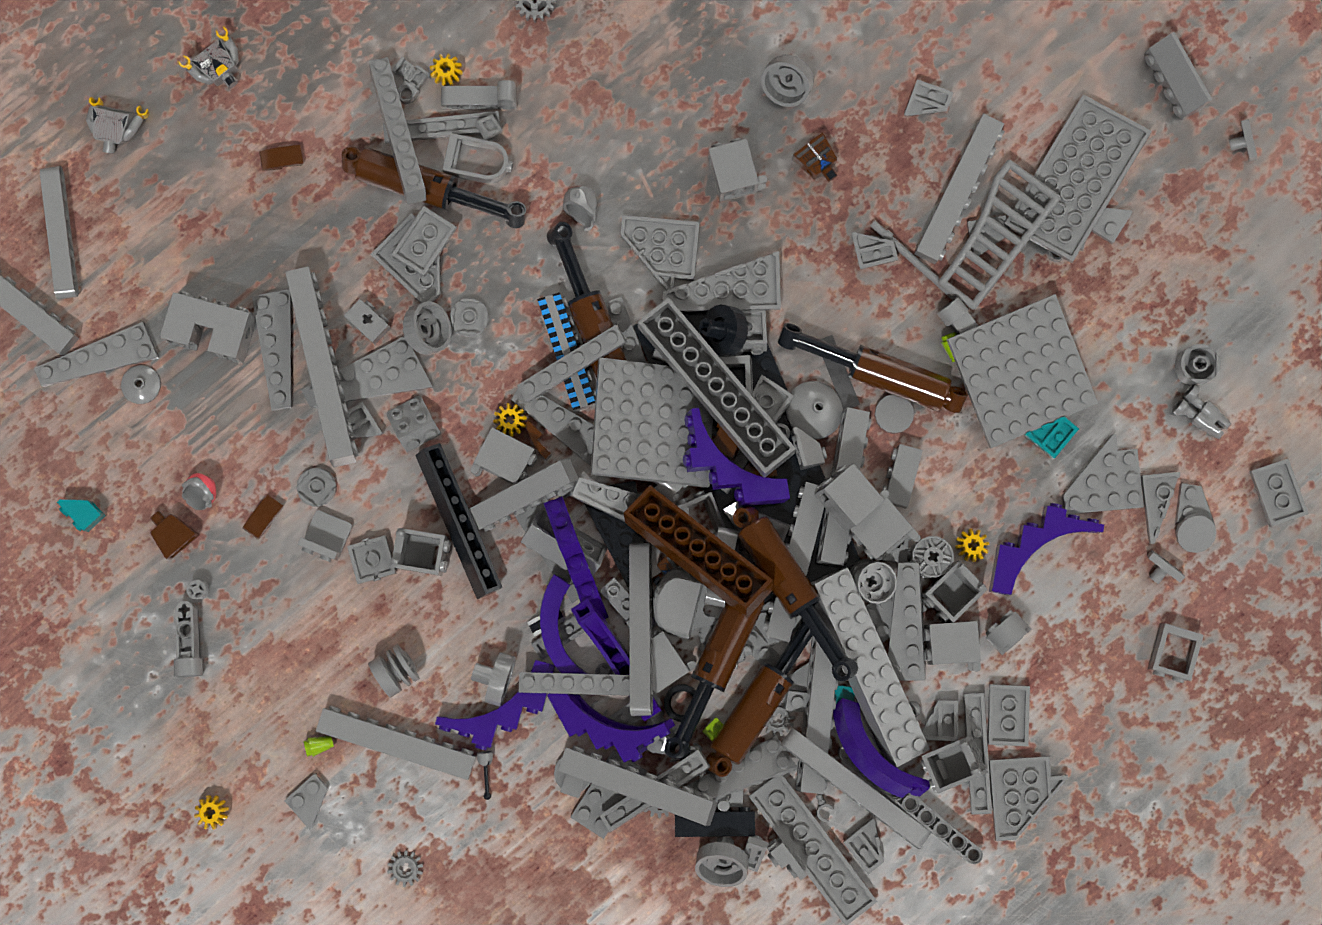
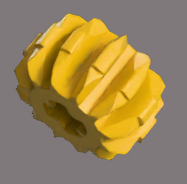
M449 53L446 55V58H443V55L440 54V60L433 58L435 65H430V70L433 71L430 74L431 78H435L436 84L442 82V86H446L447 82H449L450 86H453V80L459 82L458 76L463 74L462 70H460L462 64L457 62L456 56L451 59ZM449 68L450 71L447 70L448 73H444L443 69Z
M507 403L506 410L502 406L499 407L502 411L501 414L499 412L494 413L500 419L493 420V423L499 424L496 430L500 431L503 429L502 433L507 434L509 430L510 436L513 437V430L520 434L521 431L518 427H526L520 421L527 420V417L520 416L524 413V410L520 409L517 411V404L511 409L510 403ZM507 416L515 417L513 424L505 423Z
M971 528L968 529V534L965 531L961 532L963 538H956L961 545H956L955 548L962 549L958 555L962 556L965 553V561H968L971 556V561L976 562V556L981 560L984 558L982 553H988V550L983 548L989 545V542L983 543L987 536L982 535L979 537L980 530H976L974 534ZM971 540H973V543H976V547L973 548V551L971 550L972 547H968V544L971 543Z
M211 795L206 796V801L204 799L199 800L201 806H195V810L199 811V813L194 814V817L201 818L197 822L198 825L205 822L204 829H208L210 825L213 830L217 829V824L220 826L224 825L222 819H228L229 817L227 814H224L225 811L229 810V807H222L226 801L222 800L218 803L219 796L217 795L213 799ZM215 810V814L209 815L208 811Z

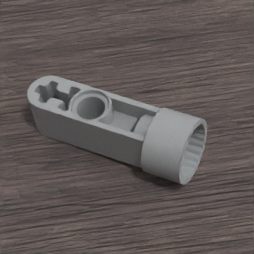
M959 297L953 299L937 312V315L944 324L950 326L956 334L979 326L968 313L969 309Z
M181 601L175 608L176 659H174V677L203 676L202 658H199L198 608L194 603ZM187 607L190 608V611L186 612L185 614L184 610H186ZM189 625L191 632L185 635L184 628ZM191 648V651L184 652V649Z

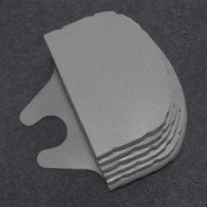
M674 568L668 571L657 584L652 598V614L656 625L667 634L685 639H690L692 631L697 628L715 625L718 619L705 615L703 611L707 587L683 568Z

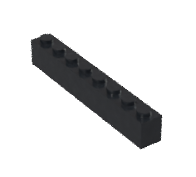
M438 443L422 449L415 455L474 594L477 600L493 594L503 587L443 448Z

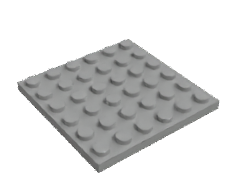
M1056 294L946 339L989 448L996 447L1029 431L1041 428V426L1047 423H1052L1061 417H1067L1098 403Z
M599 358L591 475L708 488L710 486V470L687 472V468L683 464V455L691 448L687 441L689 431L688 427L685 426L684 418L690 409L699 408L702 422L711 439L713 417L670 366Z

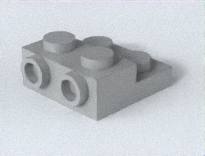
M741 310L747 319L748 335L743 348L736 355H741L743 352L760 355L763 351H767L766 311Z
M773 839L768 843L767 849L770 852L768 857L775 867L780 865L783 869L786 866L794 878L798 876L800 880L807 876L781 839L778 841Z

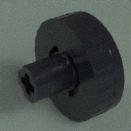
M719 304L706 313L703 320L700 321L698 330L702 338L718 356L731 357L743 348L748 335V323L746 316L740 309Z

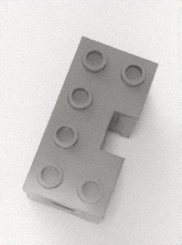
M180 291L179 294L173 292L159 338L169 344L197 351L204 327L211 328L213 332L207 351L214 352L216 357L244 364L256 325V318L252 316L253 313L243 307L229 308V304L220 301L217 304L211 303V299L202 296L196 299L192 294Z

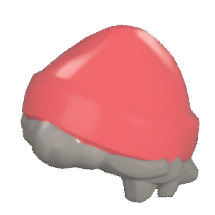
M195 473L188 477L182 484V498L195 510L211 508L212 503L216 499L214 480L200 473Z

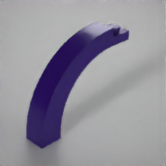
M553 573L544 591L540 609V627L544 646L560 673L589 674L569 657L560 640L558 631L559 609L570 584Z
M842 698L836 704L833 710V717L840 742L851 761L870 781L883 790L901 798L908 793L920 797L930 788L929 780L899 770L879 754L864 730L859 703Z

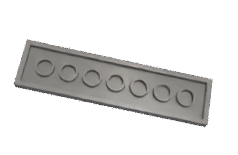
M783 775L777 778L772 777L749 795V798L845 925L850 924L878 902Z

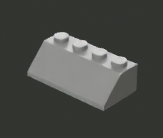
M1175 32L1169 34L1145 52L1146 63L1152 67L1155 72L1154 77L1156 81L1161 83L1164 88L1165 97L1171 101L1175 115L1179 116L1181 120L1201 111L1212 100Z
M540 507L526 530L521 543L525 544L527 548L540 553L545 559L555 562L562 569L568 570L557 544L548 514L544 508ZM574 527L591 573L594 576L602 563L607 546Z

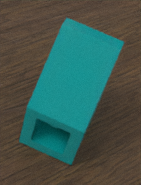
M61 499L57 501L61 506L59 510L66 517L70 516L72 518V524L79 531L89 532L106 517L92 501Z

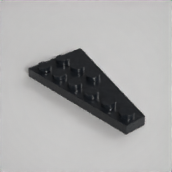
M636 481L607 485L637 493ZM584 503L629 589L630 543H645V538L629 527L624 521Z

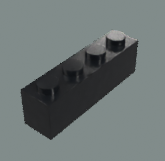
M729 807L727 811H715L710 826L702 825L675 814V837L755 836V811L751 810L750 807H739V810H731V807Z

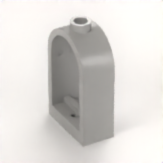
M450 133L442 170L444 173L462 179L493 184L501 181L508 172H512L513 161H509L505 149L500 144ZM461 144L499 152L504 157L503 167L494 175H482L457 170L456 164Z

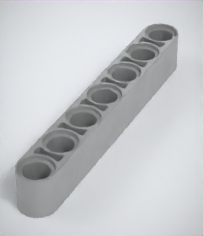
M61 166L40 169V180L54 293L58 300L78 297L79 290L64 172Z

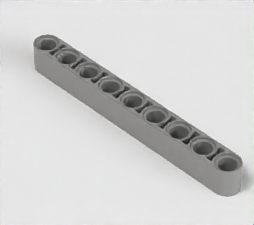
M650 542L630 543L631 716H649L653 714L652 548Z
M792 728L780 744L784 749L914 847L920 849L931 834L929 830Z
M842 745L839 746L838 756L842 761L970 864H978L982 861V850L920 799L910 793L903 798L891 796L889 792L870 781L850 758H844L842 755L844 748ZM913 798L915 802L914 807L907 809L905 801ZM929 811L930 818L928 821L921 820L922 812ZM939 824H945L946 826L943 834H938L936 831ZM959 836L962 840L961 844L954 847L952 840ZM972 849L977 851L975 859L968 858V852Z

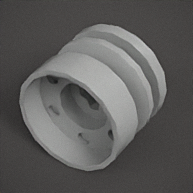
M928 536L911 546V556L908 562L920 561V577L933 579L945 575L951 569L954 562V553L951 545L945 539L938 536ZM929 552L931 554H936V557L934 558L935 562L933 560H928V557H930Z
M863 559L855 562L849 569L863 601L880 604L889 600L896 591V574L885 563Z
M398 644L393 647L396 656L390 650L386 651L387 662L381 656H378L368 663L375 679L390 698L402 691L399 683L401 680L407 686H410L411 681L408 676L414 682L420 679L414 662Z

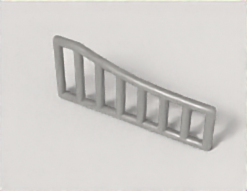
M1007 160L994 176L987 200L973 232L952 264L939 279L938 284L954 297H959L972 310L976 309L1060 201V195L1012 160ZM1010 169L1050 198V201L1044 208L1003 178ZM999 185L1039 214L1033 223L996 197ZM992 205L1027 229L1021 238L989 216ZM985 223L1015 244L1009 254L980 234ZM976 240L1003 260L997 269L971 251ZM965 257L991 275L985 285L960 267ZM954 273L979 290V293L973 300L948 282Z

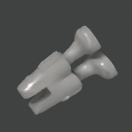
M1194 384L1183 394V399L1176 403L1172 412L1175 415L1183 414L1190 417L1191 424L1199 430L1207 432L1216 439H1220L1224 432L1215 423L1226 430L1230 427L1231 423L1220 413V410L1210 401L1204 403L1199 398L1200 388ZM1188 402L1194 405L1196 408H1198L1199 412L1197 413L1196 411H1194L1189 406Z

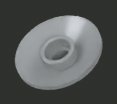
M145 365L130 368L124 374L121 381V389L124 396L136 404L151 402L157 397L161 388V381L157 372ZM141 380L142 385L137 387L136 382Z

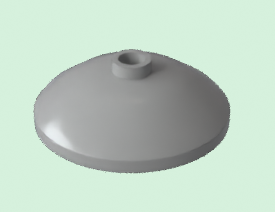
M808 381L798 385L791 391L794 399L785 412L792 429L797 427L813 439H822L831 435L839 427L843 412L842 403L837 393L830 386L817 381ZM816 404L821 407V410L816 409Z

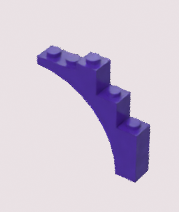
M699 408L690 409L686 413L684 421L689 431L687 441L688 445L691 446L683 455V464L687 468V472L710 470L709 482L712 484L713 490L736 488L734 496L735 500L738 501L739 507L784 503L790 499L787 479L763 478L741 469L729 461L710 439L702 422Z
M561 496L544 503L557 544L565 560L580 602L588 598L605 619L609 618L563 497Z
M1050 503V506L1047 505L1043 508L1040 528H1038V524L1030 522L1020 526L1017 547H1014L1015 544L1010 542H1003V545H997L989 592L1012 595L1016 578L1023 565L1040 547L1059 536L1069 533H1103L1104 524H1099V520L1087 518V521L1079 520L1080 516L1068 514V517H1066L1067 509H1063L1060 504Z
M587 598L571 608L578 624L596 645L615 675H630V656L614 635L607 620ZM654 696L653 714L649 716H641V718L644 721L648 720L649 718H651L652 716L661 711Z
M535 660L531 673H554L555 665ZM518 691L511 700L485 715L472 718L437 716L435 725H439L440 730L450 732L451 729L459 731L458 735L470 737V734H472L471 743L476 744L475 748L487 750V747L491 748L493 746L498 725L504 731L512 732L513 729L517 730L523 708L526 707L527 712L538 714V711L542 712L548 693H519Z
M547 694L569 737L577 734L579 737L587 732L596 750L604 747L606 750L614 745L624 763L629 760L633 763L642 758L641 753L647 750L646 746L655 742L653 738L658 735L660 739L671 733L669 729L675 726L672 718L658 724L646 726L627 725L601 715L590 707L579 694Z

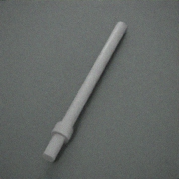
M876 220L870 225L881 236L880 238L894 241L896 250L952 300L956 298L938 284L940 278L894 238V234L890 230L884 229Z

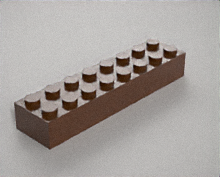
M651 485L624 512L625 523L745 618H748L773 591V580Z

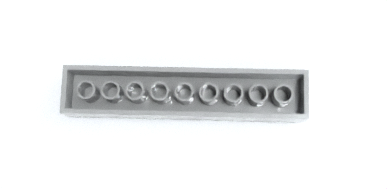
M309 266L286 271L329 460L333 468L356 463L355 457L359 456L355 441H351L354 433L350 421L347 422L346 420L350 416L346 403H342V400L346 399L342 385L338 384L341 381L337 365H333L337 361L332 346L329 347L332 344L328 327H324L328 326L324 310L320 309L323 307V302L319 290L316 291V289H319L315 272H311Z
M669 297L638 321L639 330L763 478L795 454L796 448Z
M848 567L837 569L811 582L821 598V601L815 605L818 614L848 658L853 659L858 665L857 674L848 679L883 758L893 766L899 767L930 750ZM843 665L842 668H843L844 672L847 674V673H848V670H847V668Z

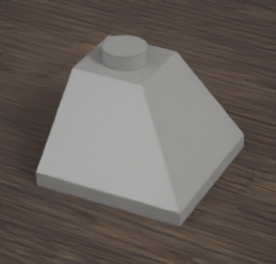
M793 428L790 434L793 445L796 448L795 452L800 470L824 464V459L827 458L825 448H821L819 442L799 428Z

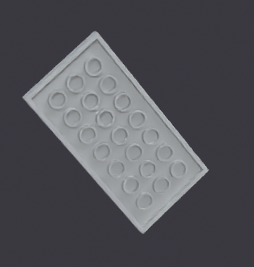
M1083 95L1034 174L1036 179L1060 195V201L1029 240L1073 263L1152 131ZM1030 183L1023 192L1043 208L1050 201L1048 196ZM1020 200L1013 209L1031 223L1039 215ZM1008 217L1004 224L1022 236L1027 231L1026 228L1011 217Z

